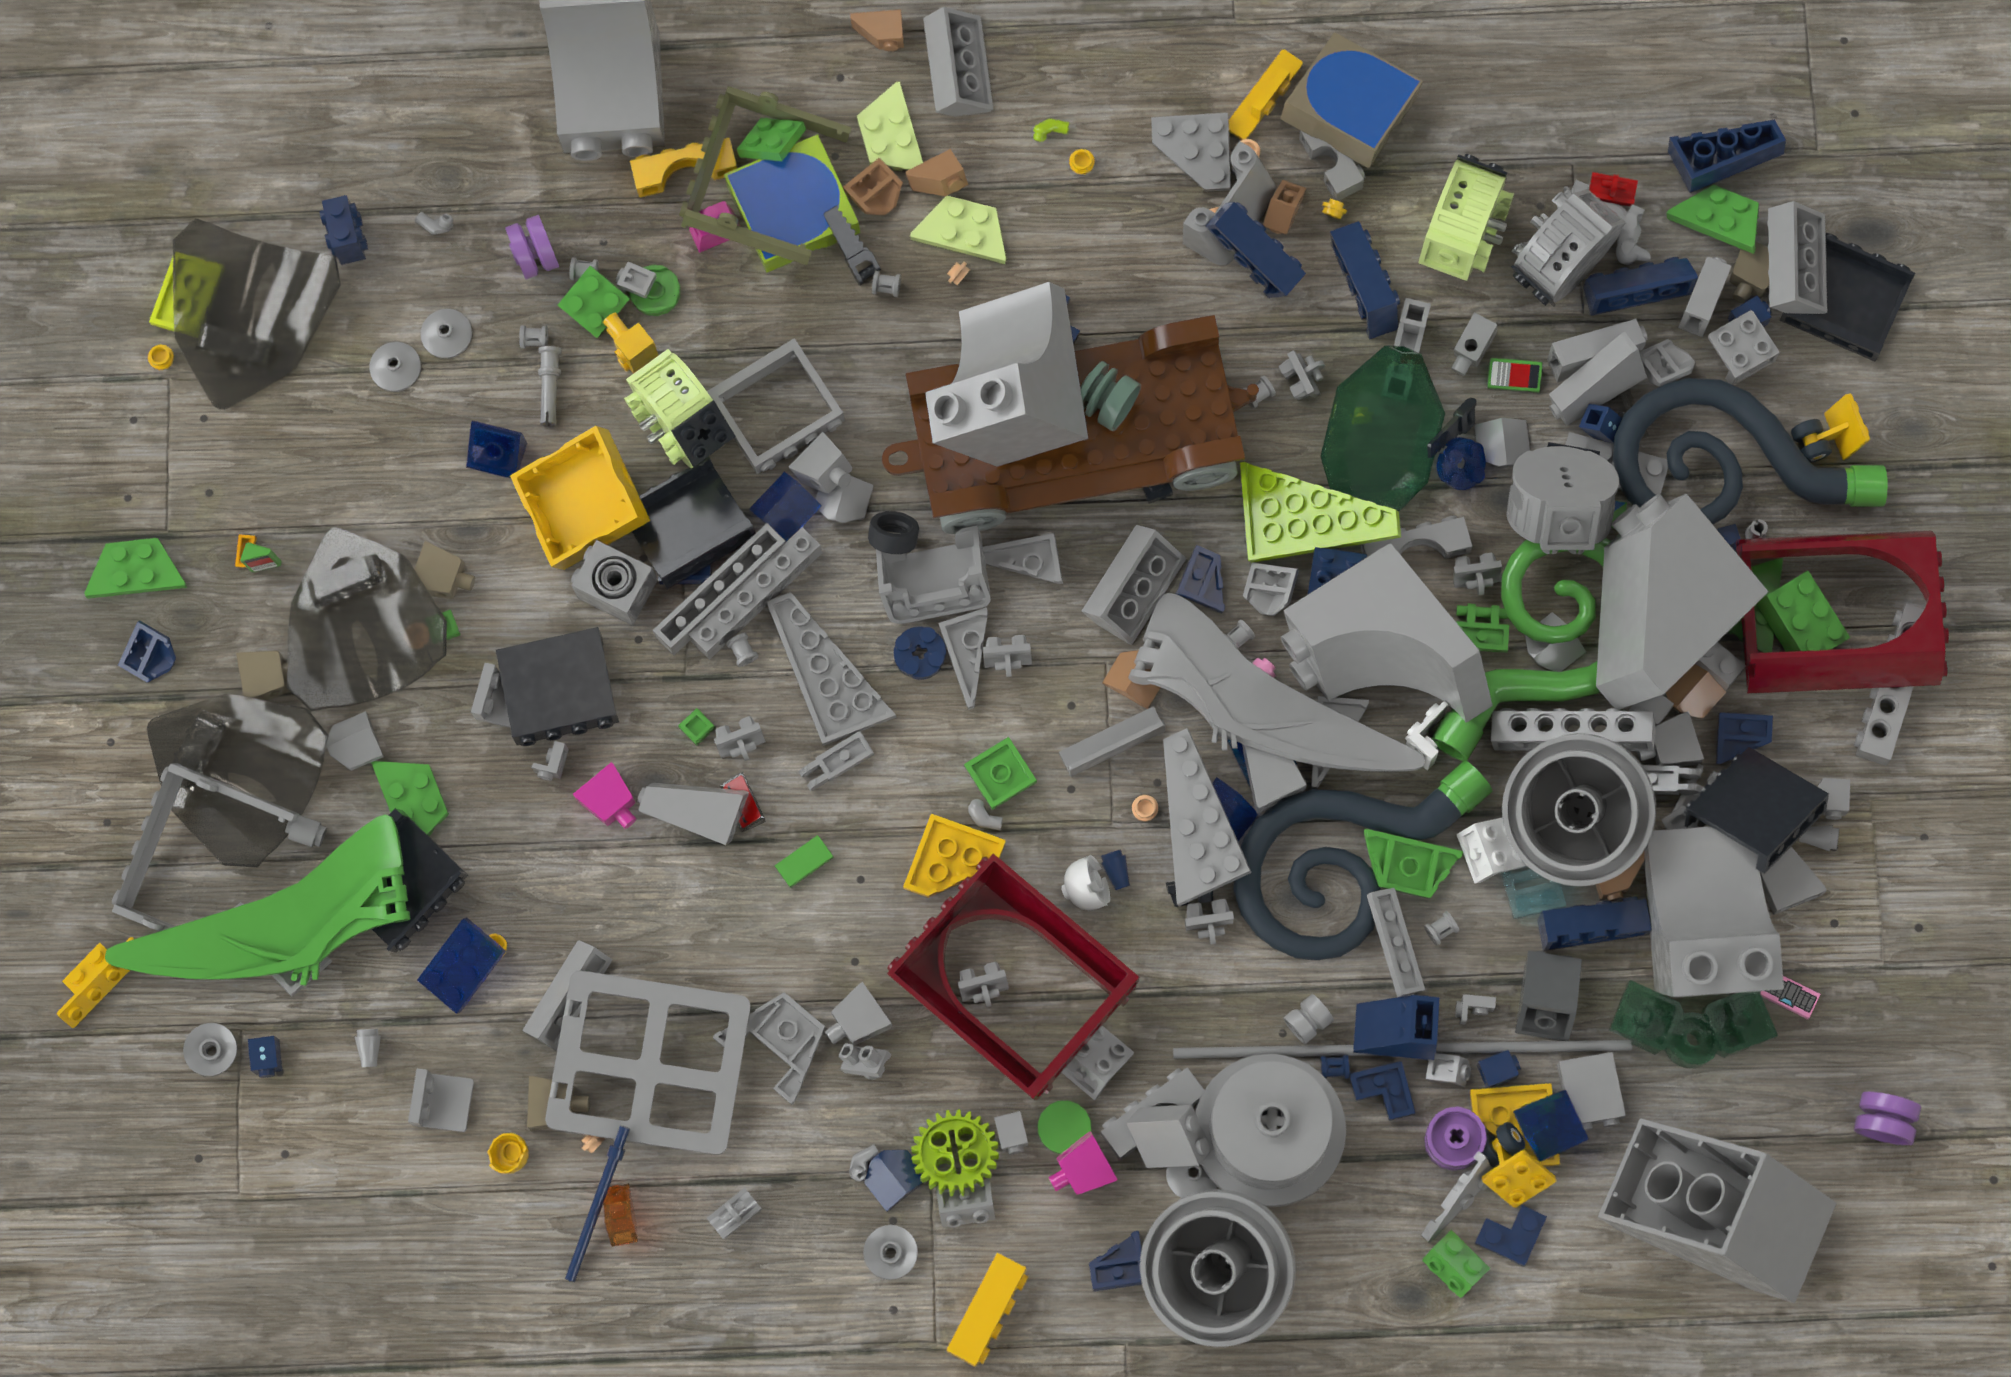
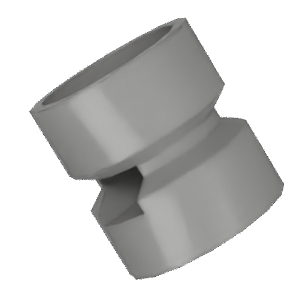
M1311 994L1301 1002V1010L1294 1009L1283 1017L1289 1029L1305 1045L1317 1035V1028L1324 1030L1334 1021L1329 1010L1314 994Z

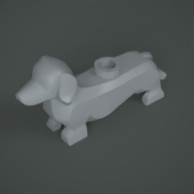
M1576 180L1572 190L1567 186L1563 189L1564 192L1569 189L1572 193L1588 189L1589 185ZM1603 202L1627 222L1617 237V260L1625 265H1630L1636 260L1649 262L1651 260L1650 253L1637 245L1641 234L1639 223L1645 209L1632 204L1627 212L1620 205Z

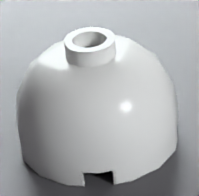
M1090 855L1072 863L1066 870L1064 885H1062V892L1066 900H1071L1075 906L1082 910L1098 909L1108 905L1107 903L1110 902L1108 882L1106 877L1101 879L1098 870L1102 868L1093 856Z

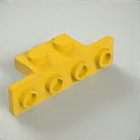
M1282 49L1229 119V132L1241 140L1247 139L1265 114L1268 116L1272 112L1280 95L1283 96L1291 85L1290 81L1302 67L1303 62L1285 49Z
M101 943L90 951L62 981L74 995L57 1012V1016L71 1028H75L130 971L112 966L106 962L105 955L107 949Z

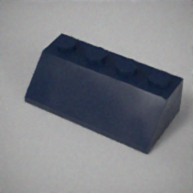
M1671 257L1666 259L1664 263L1655 265L1653 262L1641 264L1636 269L1629 270V268L1625 267L1615 270L1612 274H1592L1585 280L1583 289L1590 316L1689 296L1693 292L1698 276L1687 258Z

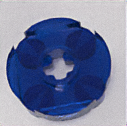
M1457 437L1448 441L1445 445L1448 447L1437 458V473L1440 480L1445 482L1448 487L1456 490H1467L1476 483H1481L1485 478L1484 470L1486 465L1482 444L1465 437ZM1463 458L1465 464L1463 468H1458V464L1461 463Z

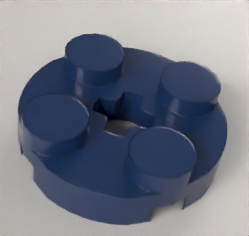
M913 627L904 631L896 639L893 653L896 666L903 674L917 680L928 679L935 676L946 659L945 643L934 629L930 627ZM917 647L927 650L924 653L923 659H919L918 656L913 657L912 653L916 651Z

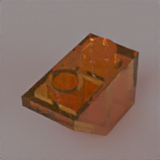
M629 1183L609 1187L603 1204L605 1225L611 1247L638 1242L637 1223Z

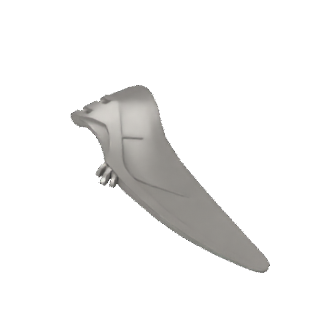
M1167 593L1163 594L1156 604L1143 638L1144 645L1139 648L1134 661L1136 664L1135 669L1131 670L1128 678L1136 684H1152L1162 687L1188 701L1212 726V743H1217L1218 736L1221 737L1222 751H1228V739L1231 740L1232 749L1237 748V742H1240L1246 746L1295 761L1337 769L1414 771L1424 766V756L1417 750L1307 697L1277 681L1255 666L1239 652L1216 624L1190 601L1178 594Z

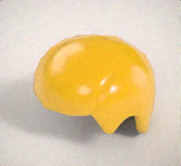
M502 1133L493 1140L490 1149L487 1151L490 1159L489 1166L501 1174H514L523 1169L529 1157V1150L524 1138L515 1133Z

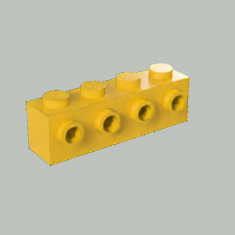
M999 1253L996 1254L946 1350L948 1353L974 1367H977L979 1362L984 1364L991 1349L987 1348L991 1338L996 1340L1003 1328L1000 1321L1004 1313L1009 1315L1016 1303V1300L1012 1299L1016 1290L1022 1291L1029 1276L1025 1275L1026 1267Z

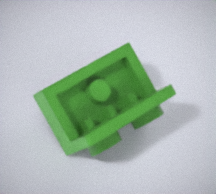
M1452 1230L1422 1259L1428 1268L1460 1298L1490 1269Z

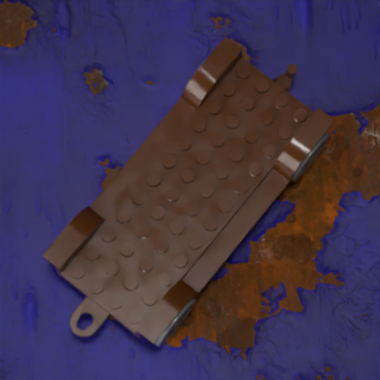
M1215 315L1161 325L1148 330L1136 340L1074 351L1080 387L1088 374L1101 361L1109 364L1108 372L1112 368L1118 370L1116 383L1123 376L1127 375L1141 384V389L1135 403L1116 430L1111 431L1098 423L1100 413L1098 409L1091 417L1085 415L1088 439L1001 466H994L936 445L932 441L925 392L951 384L957 374L959 364L905 373L918 439L888 446L883 452L882 463L885 470L895 476L924 472L933 519L940 518L942 530L948 534H956L960 529L977 525L979 531L996 527L1006 519L1005 511L1007 513L1170 483L1172 481L1174 487L1179 490L1207 489L1224 484L1235 478L1238 473L1235 461L1245 460L1241 436H1238L1233 413L1248 403L1256 401L1259 388L1256 384H1250L1247 390L1227 385L1219 348V333ZM898 451H903L907 454L908 461L904 465L890 464V455Z

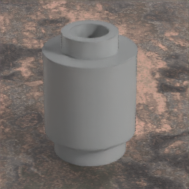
M299 815L297 821H288L285 833L289 834V840L309 847L314 845L320 847L327 827L322 826L321 822Z

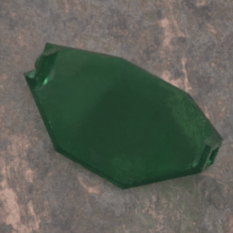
M1385 345L1337 386L1320 455L1330 490L1339 491L1358 499L1395 509L1399 512L1428 483L1435 455H1433L1432 459L1428 458L1427 445L1442 429L1445 411L1422 354L1405 346Z

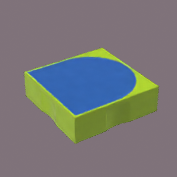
M818 134L796 143L783 161L759 159L724 174L729 192L749 230L800 246L802 243L806 245V249L812 251L836 244L837 241L823 214L825 211L838 205V211H842V217L847 218L846 223L851 224V229L855 230V235L860 233L859 222ZM756 249L766 273L794 262Z

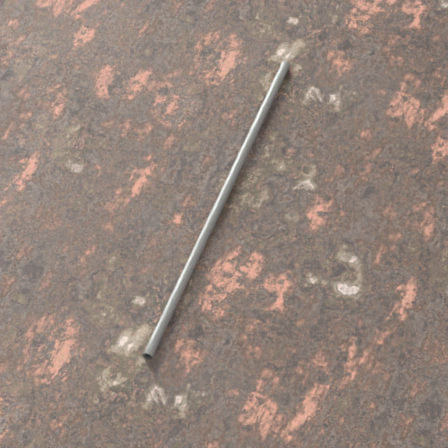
M1632 1040L1437 1043L1436 1053H1501L1509 1050L1510 1053L1632 1051ZM1354 1045L1173 1048V1059L1242 1058L1260 1054H1278L1289 1057L1371 1054L1353 1053Z

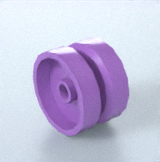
M539 214L526 219V226L530 234L526 237L521 225L518 223L505 227L511 242L509 243L516 264L520 265L525 279L538 275L539 270L534 260L536 258L540 259L543 269L546 271L559 267Z
M1863 1092L1859 1107L1867 1114L1856 1117L1854 1131L1864 1137L1897 1145L1914 1144L1916 1130L1908 1123H1914L1919 1120L1921 1106L1914 1101L1890 1094Z
M1461 1107L1446 1108L1437 1113L1429 1123L1424 1137L1425 1150L1431 1161L1440 1168L1451 1171L1463 1170L1475 1163L1476 1160L1473 1157L1478 1151L1483 1152L1487 1139L1485 1126L1480 1118L1469 1109ZM1452 1135L1458 1136L1459 1143L1457 1141L1455 1143L1450 1141Z

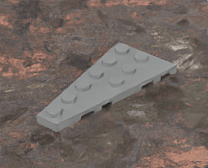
M791 592L766 601L823 746L897 717Z
M1188 728L1163 739L1178 906L1252 873Z

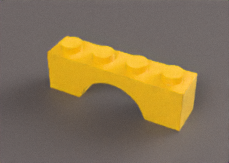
M724 138L711 176L713 180L725 178L724 174L737 169L730 138ZM691 143L682 149H665L660 154L652 156L644 154L637 156L635 160H630L639 198L664 192L667 180L675 171L684 167H695L698 158H704L705 152L701 151L703 144Z

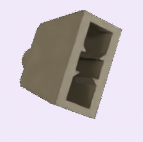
M1756 241L1754 254L1740 249L1729 279L1730 283L1737 286L1732 297L1740 303L1747 302L1751 294L1762 298L1769 290L1768 248Z
M425 541L408 587L412 594L454 599L458 588L468 591L473 589L475 576L463 573L465 564L462 559Z
M279 651L236 653L244 701L249 706L257 705L289 692L288 678L301 676L299 661L285 663Z
M529 1076L527 1128L530 1131L549 1128L545 1117L552 1084L551 1079ZM558 1084L556 1098L565 1099L568 1084ZM573 1086L570 1112H589V1096H575V1086Z

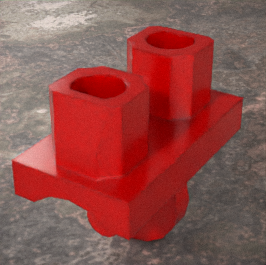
M1592 172L1589 191L1603 202L1631 207L1632 204L1634 205L1638 180L1622 178L1617 174L1611 176Z

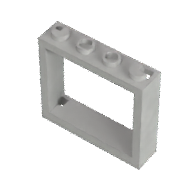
M795 338L707 391L736 436L734 438L757 474L768 469L772 470L776 466V462L783 458L789 459L798 453L799 448L806 444L809 446L822 432H833L836 430V427L845 421L844 413ZM797 358L831 412L757 457L722 402Z

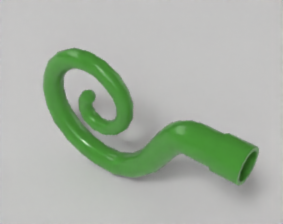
M1605 538L1595 544L1594 550H1584L1582 554L1597 561L1603 567L1604 547L1610 540ZM1525 540L1510 556L1502 574L1501 599L1507 617L1519 632L1534 641L1550 644L1570 642L1585 634L1596 619V600L1587 587L1574 580H1560L1554 586V591L1557 595L1562 597L1570 596L1579 604V614L1570 623L1560 626L1544 625L1533 619L1525 609L1522 599V579L1527 568L1535 560L1548 555L1541 550L1540 543ZM1558 550L1557 553H1559V552H1564V551H1568V550ZM1597 661L1586 667L1561 672L1525 669H1494L1485 672L1493 706L1467 723L1452 708L1450 712L1445 714L1431 739L1436 743L1438 749L1449 756L1461 761H1468L1483 735V728L1499 703L1505 701L1563 702L1600 693L1596 687Z

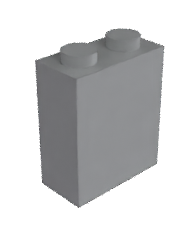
M1707 256L1678 328L1703 337L1731 269V265H1728L1725 260Z
M1613 1052L1559 1061L1557 1070L1569 1129L1577 1128V1132L1593 1129V1124L1603 1123L1604 1127L1619 1125V1120H1622L1626 1115Z
M1192 1105L1142 1107L1127 1122V1126L1147 1168L1198 1166L1212 1150Z

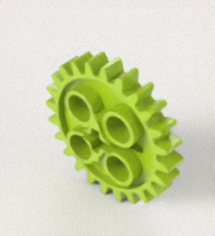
M960 1109L957 1110L955 1116H951L950 1111L946 1110L945 1118L936 1113V1122L927 1119L928 1128L919 1127V1133L922 1136H914V1143L917 1145L911 1146V1150L916 1155L911 1158L913 1164H918L915 1167L916 1174L922 1173L920 1177L921 1182L930 1180L929 1189L932 1190L938 1185L939 1194H942L945 1189H949L950 1196L954 1195L955 1189H959L960 1194L964 1196L965 1188L968 1187L970 1191L975 1192V1183L983 1187V1177L992 1178L989 1169H997V1164L993 1160L999 1159V1152L994 1151L999 1146L997 1141H993L996 1138L995 1132H988L990 1129L989 1123L981 1125L980 1116L972 1120L970 1111L965 1117H962ZM950 1131H953L955 1134L961 1174L959 1175L956 1174L949 1136ZM964 1134H970L973 1136V1138L967 1142L960 1140V1137ZM937 1139L946 1140L943 1146H935L933 1144ZM968 1159H975L977 1161V1164L972 1167L964 1165ZM941 1164H948L951 1166V1168L945 1172H941L937 1169Z

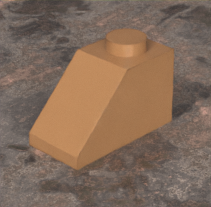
M901 9L850 13L852 28L876 48L884 49L885 51H896L899 48H904Z
M951 149L905 172L910 188L916 192L947 196L968 185L964 169Z
M1282 180L1271 198L1263 226L1269 228L1274 233H1284L1287 235L1293 225L1307 188Z
M1644 851L1623 873L1605 882L1595 884L1600 900L1608 899V901L1613 902L1624 898L1623 894L1628 891L1645 860Z

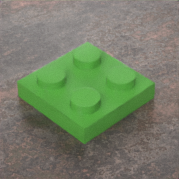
M760 118L737 148L739 157L783 161L806 131L804 122Z
M590 265L559 302L558 306L592 335L599 338L607 328L603 321L612 313H617L618 315L630 298Z
M1009 737L964 764L965 769L992 810L1037 783L1036 778Z

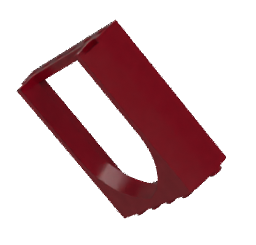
M1933 531L1737 539L1736 553L1750 570L1751 559L1845 554L1865 555L1886 561L1899 568L1914 581L1926 600L1924 611L1918 620L1906 632L1881 645L1858 649L1758 653L1755 611L1753 606L1741 618L1747 694L1941 685L1942 677H1947L1948 668L1947 661H1945V644L1949 643L1948 627L1944 628L1943 618L1947 616L1946 602H1941V592H1944V577L1939 576V567H1942V553L1937 551L1936 535Z
M993 853L989 858L984 857L976 866L978 871L972 878L968 876L961 882L958 887L960 891L954 898L950 896L945 900L940 908L942 909L941 913L936 918L932 916L923 926L925 931L918 938L915 936L908 942L905 947L907 951L901 958L897 956L887 967L889 970L887 974L1033 1100H1038L1044 1092L1048 1094L1053 1089L1052 1083L1115 1010L1120 1005L1124 1007L1129 1001L1128 996L1136 989L1140 977ZM979 920H1003L1021 925L1044 939L1108 993L1109 996L1045 1070L1040 1073L967 1011L956 998L949 985L945 968L946 947L952 930Z

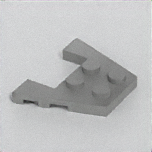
M784 992L749 1014L746 1037L751 1033L791 1067L773 1089L793 1105L825 1031V1026ZM728 1028L719 1031L713 1036V1039L723 1047H725Z

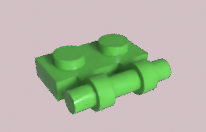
M1470 603L1467 606L1457 605L1456 616H1466L1467 620L1466 622L1456 621V623L1479 651L1508 652L1509 625L1499 624V619H1509L1504 608H1500L1499 605L1476 607V604ZM1475 617L1490 618V623L1475 622Z

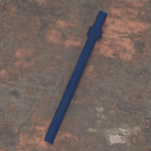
M620 1125L614 1144L610 1145L608 1149L606 1166L565 1279L571 1282L576 1281L619 1160L622 1161L625 1153L623 1148L630 1131L628 1127Z

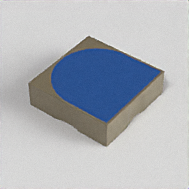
M1334 32L1286 100L1281 120L1312 137L1327 142L1338 152L1370 168L1386 145L1392 130L1401 123L1416 101L1423 80Z

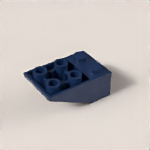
M1409 995L1357 1003L1353 1053L1434 1060L1437 1048L1440 997Z

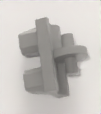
M1294 350L1288 353L1289 359L1279 365V368L1286 379L1296 374L1298 375L1300 381L1290 386L1294 398L1300 400L1309 395L1313 398L1321 395L1312 375L1316 381L1323 379L1320 371L1325 368L1324 362L1322 360L1315 362L1312 355L1305 358L1308 364L1306 366L1300 353L1296 354Z
M1493 553L1482 554L1478 564H1471L1467 556L1457 557L1453 574L1454 588H1476L1478 595H1484V587L1493 586V583L1501 582V560L1496 561Z
M1014 635L1011 637L1012 645H1001V638L988 637L986 647H983L985 668L995 667V670H1006V677H1012L1011 669H1019L1021 665L1032 664L1030 643H1027L1025 635Z
M751 716L739 721L741 729L731 732L729 726L726 725L716 728V738L714 741L721 759L730 755L732 758L743 755L744 761L750 760L747 752L757 749V745L766 742L759 723H755Z
M1226 899L1212 901L1213 914L1204 916L1201 903L1188 904L1187 918H1185L1186 931L1207 928V930L1198 931V938L1209 937L1210 945L1216 944L1215 936L1225 935L1224 927H1214L1233 924L1234 920L1233 911H1229Z
M996 961L984 966L986 975L975 977L974 969L970 968L960 971L958 986L962 1001L973 999L974 1003L985 1000L986 1007L988 1008L992 1006L990 999L999 997V992L1009 989L1005 970H1001Z
M845 1043L839 1054V1058L843 1061L840 1069L844 1073L864 1075L869 1080H875L878 1077L881 1078L885 1071L884 1064L890 1059L892 1054L888 1050L875 1049L871 1046L855 1047L853 1044Z
M744 1187L708 1216L707 1220L722 1239L725 1240L762 1210V1208Z

